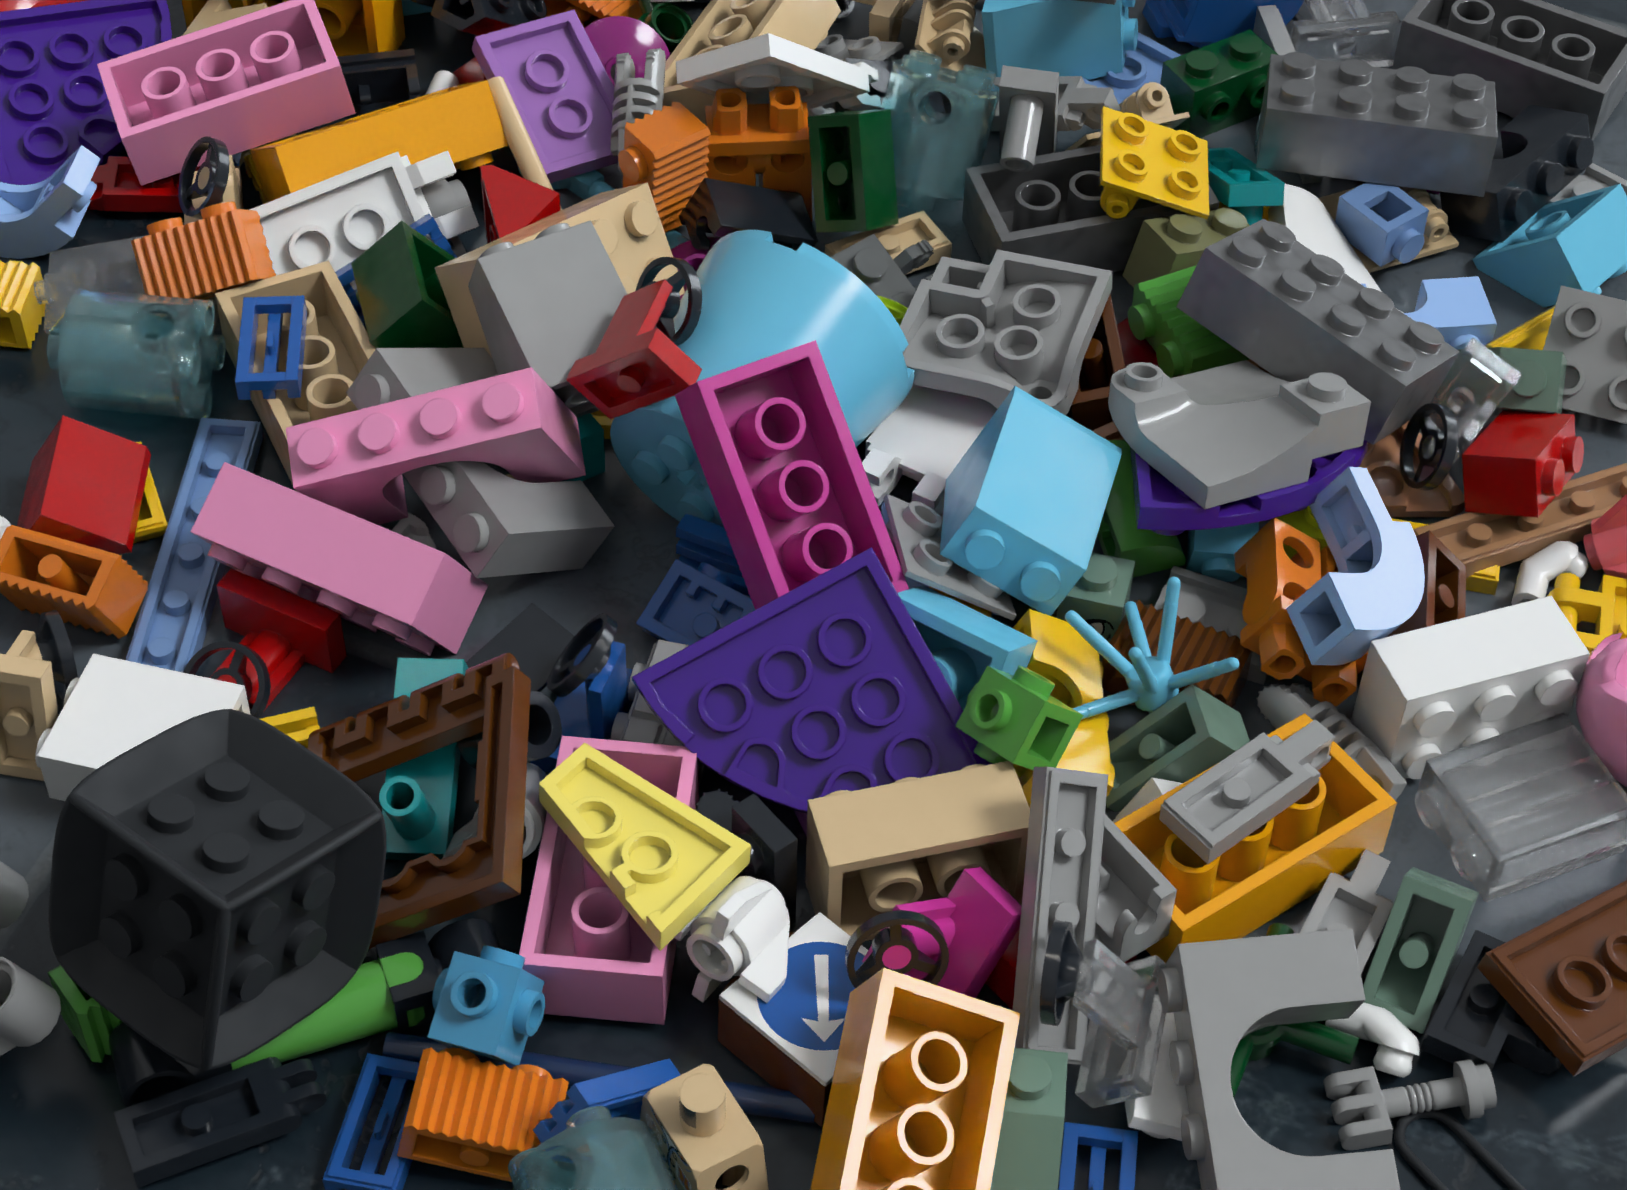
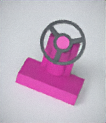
M981 867L964 869L948 897L895 905L892 911L876 915L859 926L850 937L845 951V965L852 985L857 988L878 971L886 968L976 998L1019 930L1022 906ZM880 930L863 958V964L855 971L854 962L860 946L868 937Z

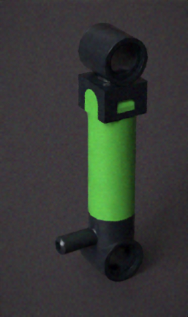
M470 918L459 920L443 927L433 935L429 942L424 931L396 940L375 945L377 960L361 964L352 979L331 1000L249 1055L215 1069L203 1070L179 1061L166 1054L122 1022L109 1035L108 1045L123 1105L129 1107L268 1057H276L282 1063L395 1028L397 1033L416 1036L428 1034L435 1014L432 1004L434 987L440 973L445 968H449L454 951L480 957L483 945L502 949L497 934L491 923L484 919Z

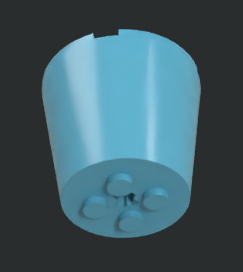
M742 230L729 233L720 238L708 251L696 272L702 290L700 318L692 335L684 343L678 345L702 369L697 381L816 340L856 447L888 418L907 397L913 386L915 370L907 368L903 356L904 350L909 345L898 322L883 302L866 284L843 265L805 243H802L797 251L773 243L771 232L762 230ZM688 290L685 291L681 298L679 311L673 318L675 333L680 329L687 313ZM675 396L614 418L610 428V437L615 454L626 473L645 495L679 522L686 513L724 526Z

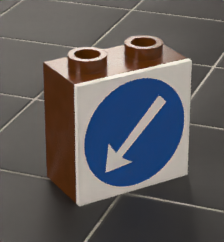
M819 912L796 932L789 933L786 980L781 989L768 1003L739 984L740 976L734 977L719 995L718 1041L772 1087L785 1089L801 1099L815 1115L814 1122L822 1128L849 996L855 987L849 979L845 965V951L851 936ZM862 945L855 957V971L863 964L862 960L868 952Z

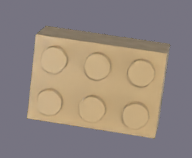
M1004 761L989 765L973 764L958 771L922 778L906 777L891 784L855 791L840 790L832 792L825 797L809 799L807 807L805 883L815 915L821 912L848 935L852 936L856 929L864 922L876 915L892 911L895 905L948 897L963 870L981 867L1022 906L1030 808L1013 763ZM880 930L872 934L865 941L873 940Z

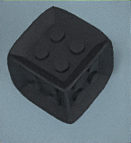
M233 709L215 710L192 717L100 766L84 778L68 795L59 815L52 854L48 924L54 954L68 976L84 992L166 1054L185 1064L203 1070L228 1065L264 1046L319 1009L347 985L361 966L372 940L384 876L387 849L383 814L374 801L351 779L270 724L250 714Z

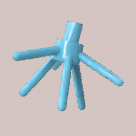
M1171 577L1167 582L1157 656L1151 655L1136 603L1133 601L1125 603L1124 610L1134 647L1130 648L1128 653L1132 664L1077 612L1070 610L1065 614L1066 621L1126 678L1129 688L1128 690L1072 708L1084 715L1082 719L1131 703H1135L1137 708L1148 711L1150 714L1179 694V688L1220 676L1239 667V660L1235 657H1230L1175 675L1173 674L1170 660L1181 586L1179 578Z

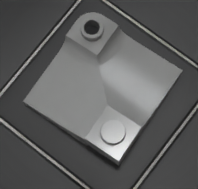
M998 249L990 265L942 256L931 280L921 279L900 324V328L909 344L903 352L907 368L915 370L913 385L980 398L992 404L996 409L1000 407L1013 387L1016 386L1060 413L1067 415L1078 390L1080 370L1085 353L1112 290V271Z
M1247 360L1170 378L1163 373L1161 368L1150 362L1132 363L1112 375L1108 398V407L1112 420L1128 445L1144 461L1203 509L1308 482L1312 459L1363 446L1371 406L1369 399L1349 386L1344 378L1331 372L1314 373L1309 378L1288 382L1259 369Z

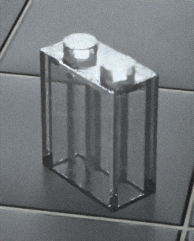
M1564 712L1426 760L1414 800L1418 815L1426 827L1436 831L1450 851L1453 864L1459 875L1463 879L1471 881L1485 902L1614 856L1625 850L1627 845V794Z

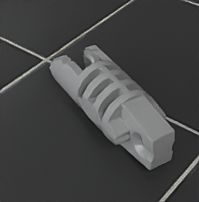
M662 48L651 49L646 52L644 78H635V66L629 53L616 55L611 129V153L613 156H618L619 152L624 150L626 122L634 123L635 118L643 119L644 114L653 115V110L662 111L666 66L665 50H662ZM618 162V169L620 173L623 175Z
M1292 683V685L1286 687L1285 685L1271 684V686H1264L1263 691H1258L1259 697L1256 698L1258 700L1257 706L1261 710L1260 713L1264 714L1265 719L1270 720V724L1278 729L1306 713L1312 720L1316 719L1335 735L1334 742L1395 801L1401 795L1407 785L1405 779L1370 738L1365 737L1364 733L1357 726L1352 725L1344 714L1339 713L1331 702H1320L1314 699L1310 688L1299 683Z

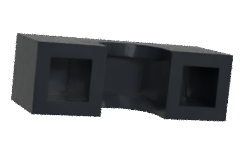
M1529 105L1500 130L1503 159L1492 160L1484 197L1440 191L1441 206L1448 216L1447 225L1449 226V231L1451 233L1504 242L1592 164L1594 143L1590 138L1588 114Z

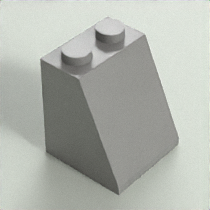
M591 220L572 227L567 223H559L543 230L534 240L516 246L512 242H503L485 250L477 258L468 287L497 374L502 375L532 367L577 418L599 411L566 378L576 360L596 352L623 296L627 295V292Z

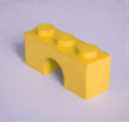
M1028 609L1013 627V629L1038 640L1027 669L1053 682L1055 687L1050 695L1071 708L1104 698L1102 688L1103 666L1099 660V652L1067 621ZM1107 712L1081 719L1056 768L1108 774V796L1113 788L1115 770L1110 760L1107 733L1109 716ZM1013 764L1030 808L1033 770Z

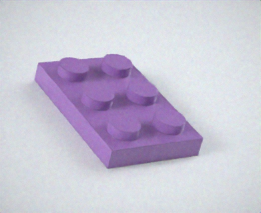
M575 10L474 38L472 51L486 79L489 80L497 76L504 78L550 183L618 163V156H613L611 153L614 86Z

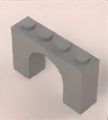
M376 348L346 393L356 408L360 410L498 376L493 359L485 348ZM477 461L438 463L403 473L476 578L583 569L614 528V524L581 480L544 483L524 482L510 478L489 467L484 462Z
M1353 929L1178 944L1167 960L1166 968L1159 970L1158 989L1164 1013H1174L1178 1040L1171 1041L1170 1068L1175 1085H1185L1189 1114L1182 1115L1181 1137L1187 1160H1197L1201 1184L1200 1190H1400L1393 1149L1325 1156H1300L1279 1150L1261 1139L1248 1126L1237 1108L1231 1088V1065L1234 1052L1239 1041L1248 1034L1274 1025L1346 1019L1364 1003L1366 999Z

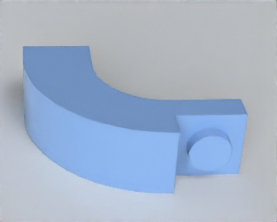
M81 145L49 178L42 182L31 185H13L0 182V257L13 259L33 258L53 252L71 241L97 188V184L91 181V178L101 158Z
M1348 467L1317 495L1315 503L1309 505L1334 557L1339 572H1328L1286 608L1312 665H1343L1361 658L1369 651L1371 641L1387 637L1409 619L1417 610L1422 599L1425 581L1424 563L1414 530L1410 522L1392 521L1367 468Z

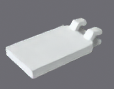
M770 33L676 61L677 84L715 96L718 89L739 88L741 91L746 92L747 104H769V91L779 86H796L799 89L802 102H807L808 116L835 113L834 109H825L822 105L836 101L844 109L852 111L881 108L880 97L868 94L870 92L869 83L879 81L877 69L864 62L856 64L847 63Z
M448 150L412 165L407 155L400 157L397 151L250 210H255L260 215L263 235L266 238V246L270 251L269 257L273 262L272 268L276 276L328 260L336 272L362 255L400 221L411 225L428 213L432 216L421 188L450 177L457 171ZM471 205L434 219L447 240L479 227ZM427 234L425 237L432 241L430 236ZM354 280L350 283V285L352 286L353 290H356L357 286Z
M913 385L900 406L866 440L865 459L862 465L878 507L884 501L885 495L890 494L897 486L903 474L919 481V484L912 492V501H918L929 506L939 516L943 517L946 479L997 409L989 402L980 398Z

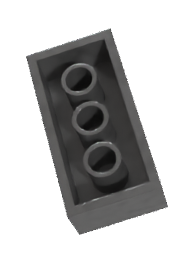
M1418 0L1402 20L1392 69L1412 66L1421 68L1429 74L1454 77L1457 74L1467 73L1477 75L1485 81L1495 82L1496 110L1509 115L1513 119L1529 105L1588 114L1590 138L1594 140L1627 92V31L1542 0Z
M1292 52L1286 55L1271 54L1260 114L1256 168L1484 197L1498 139L1495 82L1485 81L1477 75L1467 73L1457 74L1454 77L1429 74L1421 68L1412 66L1389 69L1373 67L1367 62L1356 59L1333 62L1317 60L1308 54Z
M1101 145L1035 156L1034 168L1026 172L1012 171L1004 168L1000 163L966 168L962 221L982 263L986 265L991 264L998 249L1110 270L1112 272L1125 270L1144 220L1188 213L1139 197L1133 209L1125 217L1115 219L1108 216L1100 206V195L1104 190V187L1100 185ZM1209 185V211L1217 210L1219 208V201Z
M1262 219L1206 247L1176 307L1277 378L1294 382L1309 378L1310 375L1319 372H1331L1344 378L1349 386L1371 401L1364 439L1372 445L1410 421L1413 414L1421 406L1431 403L1460 352L1446 343L1443 335L1436 328L1423 322H1416L1396 309L1393 301L1386 294L1373 288H1366L1344 273V268L1340 263L1328 256L1316 254L1296 240L1294 233L1282 224Z

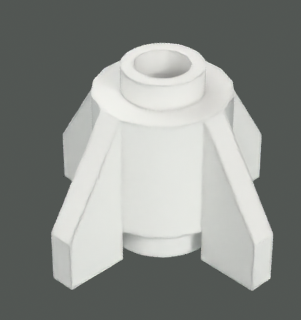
M739 876L731 881L674 937L681 941L691 931V936L686 942V948L690 959L700 970L691 995L701 1002H704L722 981H727L732 976H740L738 983L766 1003L784 985L787 976L790 919L788 909L785 906V900L774 885L765 880L750 876Z

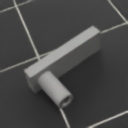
M1002 66L999 83L1000 164L1004 168L1018 172L1030 171L1034 168L1035 156L1055 153L1057 144L1059 72Z

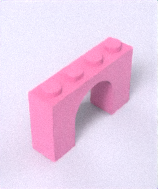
M532 367L286 428L293 488L301 494L376 525L408 518L402 474L423 466L455 461L486 462L504 468L516 480L530 483L560 482L586 475L577 417Z

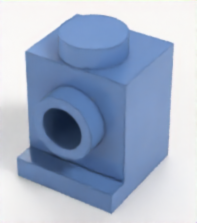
M1365 182L1339 196L1335 222L1352 246L1382 267L1395 259L1403 264L1408 263L1419 254L1425 241L1424 231L1429 210L1397 186Z

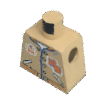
M702 1064L651 1089L643 1096L637 1136L638 1143L668 1190H719L715 1189V1185L721 1175L722 1185L730 1187L720 1190H769L764 1148L761 1139L714 1066Z

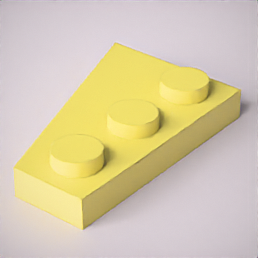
M585 742L539 783V802L660 951L750 864L751 845Z

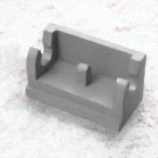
M1105 814L1094 949L1114 969L1168 936L1177 889Z

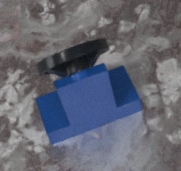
M606 613L595 616L573 637L557 659L548 677L547 688L558 696L554 705L561 719V737L572 736L610 740L617 713H628L633 701H629L628 690L633 669L626 668L625 644L613 641L618 624ZM560 743L553 754L543 759L530 761L531 764L538 766L545 772L551 773L556 768Z

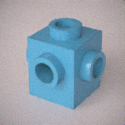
M483 945L480 957L454 951L449 968H445L440 973L434 987L432 1004L435 1014L427 1037L451 1048H461L478 1056L515 1066L519 1065L528 1036H533L537 1032L544 1016L545 996L542 993L545 981L522 969L525 957L503 949Z

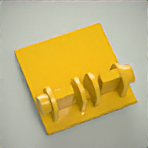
M1103 106L1101 109L1100 185L1104 187V190L1100 195L1101 208L1112 218H1123L1133 209L1140 197L1208 219V141L1198 138L1188 131L1174 130L1144 120L1134 113H1123Z

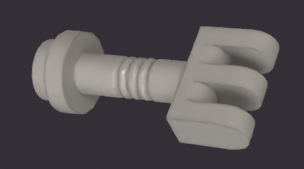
M1470 1059L1454 1062L1453 1077L1429 1081L1427 1084L1420 1083V1085L1414 1084L1413 1086L1407 1085L1406 1087L1400 1086L1381 1090L1374 1066L1333 1073L1323 1081L1327 1097L1336 1100L1330 1107L1334 1121L1339 1125H1345L1338 1131L1342 1148L1345 1150H1359L1392 1144L1393 1127L1390 1118L1406 1116L1410 1113L1416 1114L1417 1111L1422 1113L1424 1110L1431 1111V1109L1440 1110L1460 1106L1464 1117L1469 1120L1483 1117L1484 1109L1495 1108L1497 1105L1495 1084L1488 1065L1481 1064L1475 1066Z

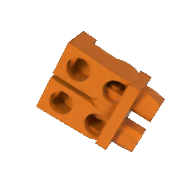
M796 86L775 87L769 91V104H747L746 92L741 91L739 88L718 89L715 93L713 106H705V123L711 133L708 136L711 144L707 145L710 151L707 157L710 162L706 163L709 171H706V174L710 179L756 186V174H759V187L800 193L812 222L809 116L807 102H802L799 89Z
M1272 518L1234 553L1235 572L1247 578V595L1242 609L1243 620L1247 625L1240 631V645L1260 655L1261 671L1278 680L1292 679L1295 675H1298L1312 682L1314 699L1320 702H1331L1336 707L1356 691L1357 674L1364 669L1368 652L1361 658L1343 665L1311 664L1286 608L1328 572L1339 573L1328 546H1325L1320 551L1319 541L1277 518ZM1283 544L1297 551L1291 559L1287 556Z

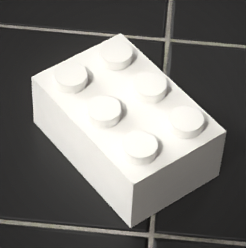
M1552 596L1373 640L1370 643L1351 724L1357 726L1364 733L1365 737L1370 738L1379 747L1404 779H1422L1432 775L1437 770L1467 762L1474 764L1490 760L1497 754L1527 746L1531 748L1543 747L1555 739L1561 738L1590 653Z

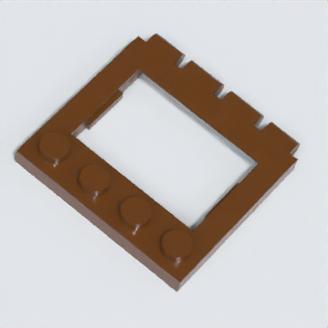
M505 653L468 668L465 671V676L461 673L453 674L412 691L410 698L406 695H401L359 712L356 719L354 717H347L317 729L309 735L307 749L335 767L353 782H356L483 732V739L478 742L475 802L479 804L477 836L465 840L461 848L454 855L439 859L430 853L406 862L405 867L397 876L383 880L376 923L369 949L377 944L396 940L521 894L531 679L520 671L519 663L511 653Z

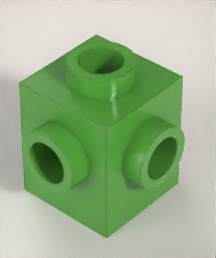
M1019 665L1014 675L987 666L979 682L970 691L966 707L955 727L977 740L978 743L974 752L992 764L1010 761L1013 764L1034 770V767L1056 768L1084 715L1051 696L1050 694L1055 684L1036 672Z

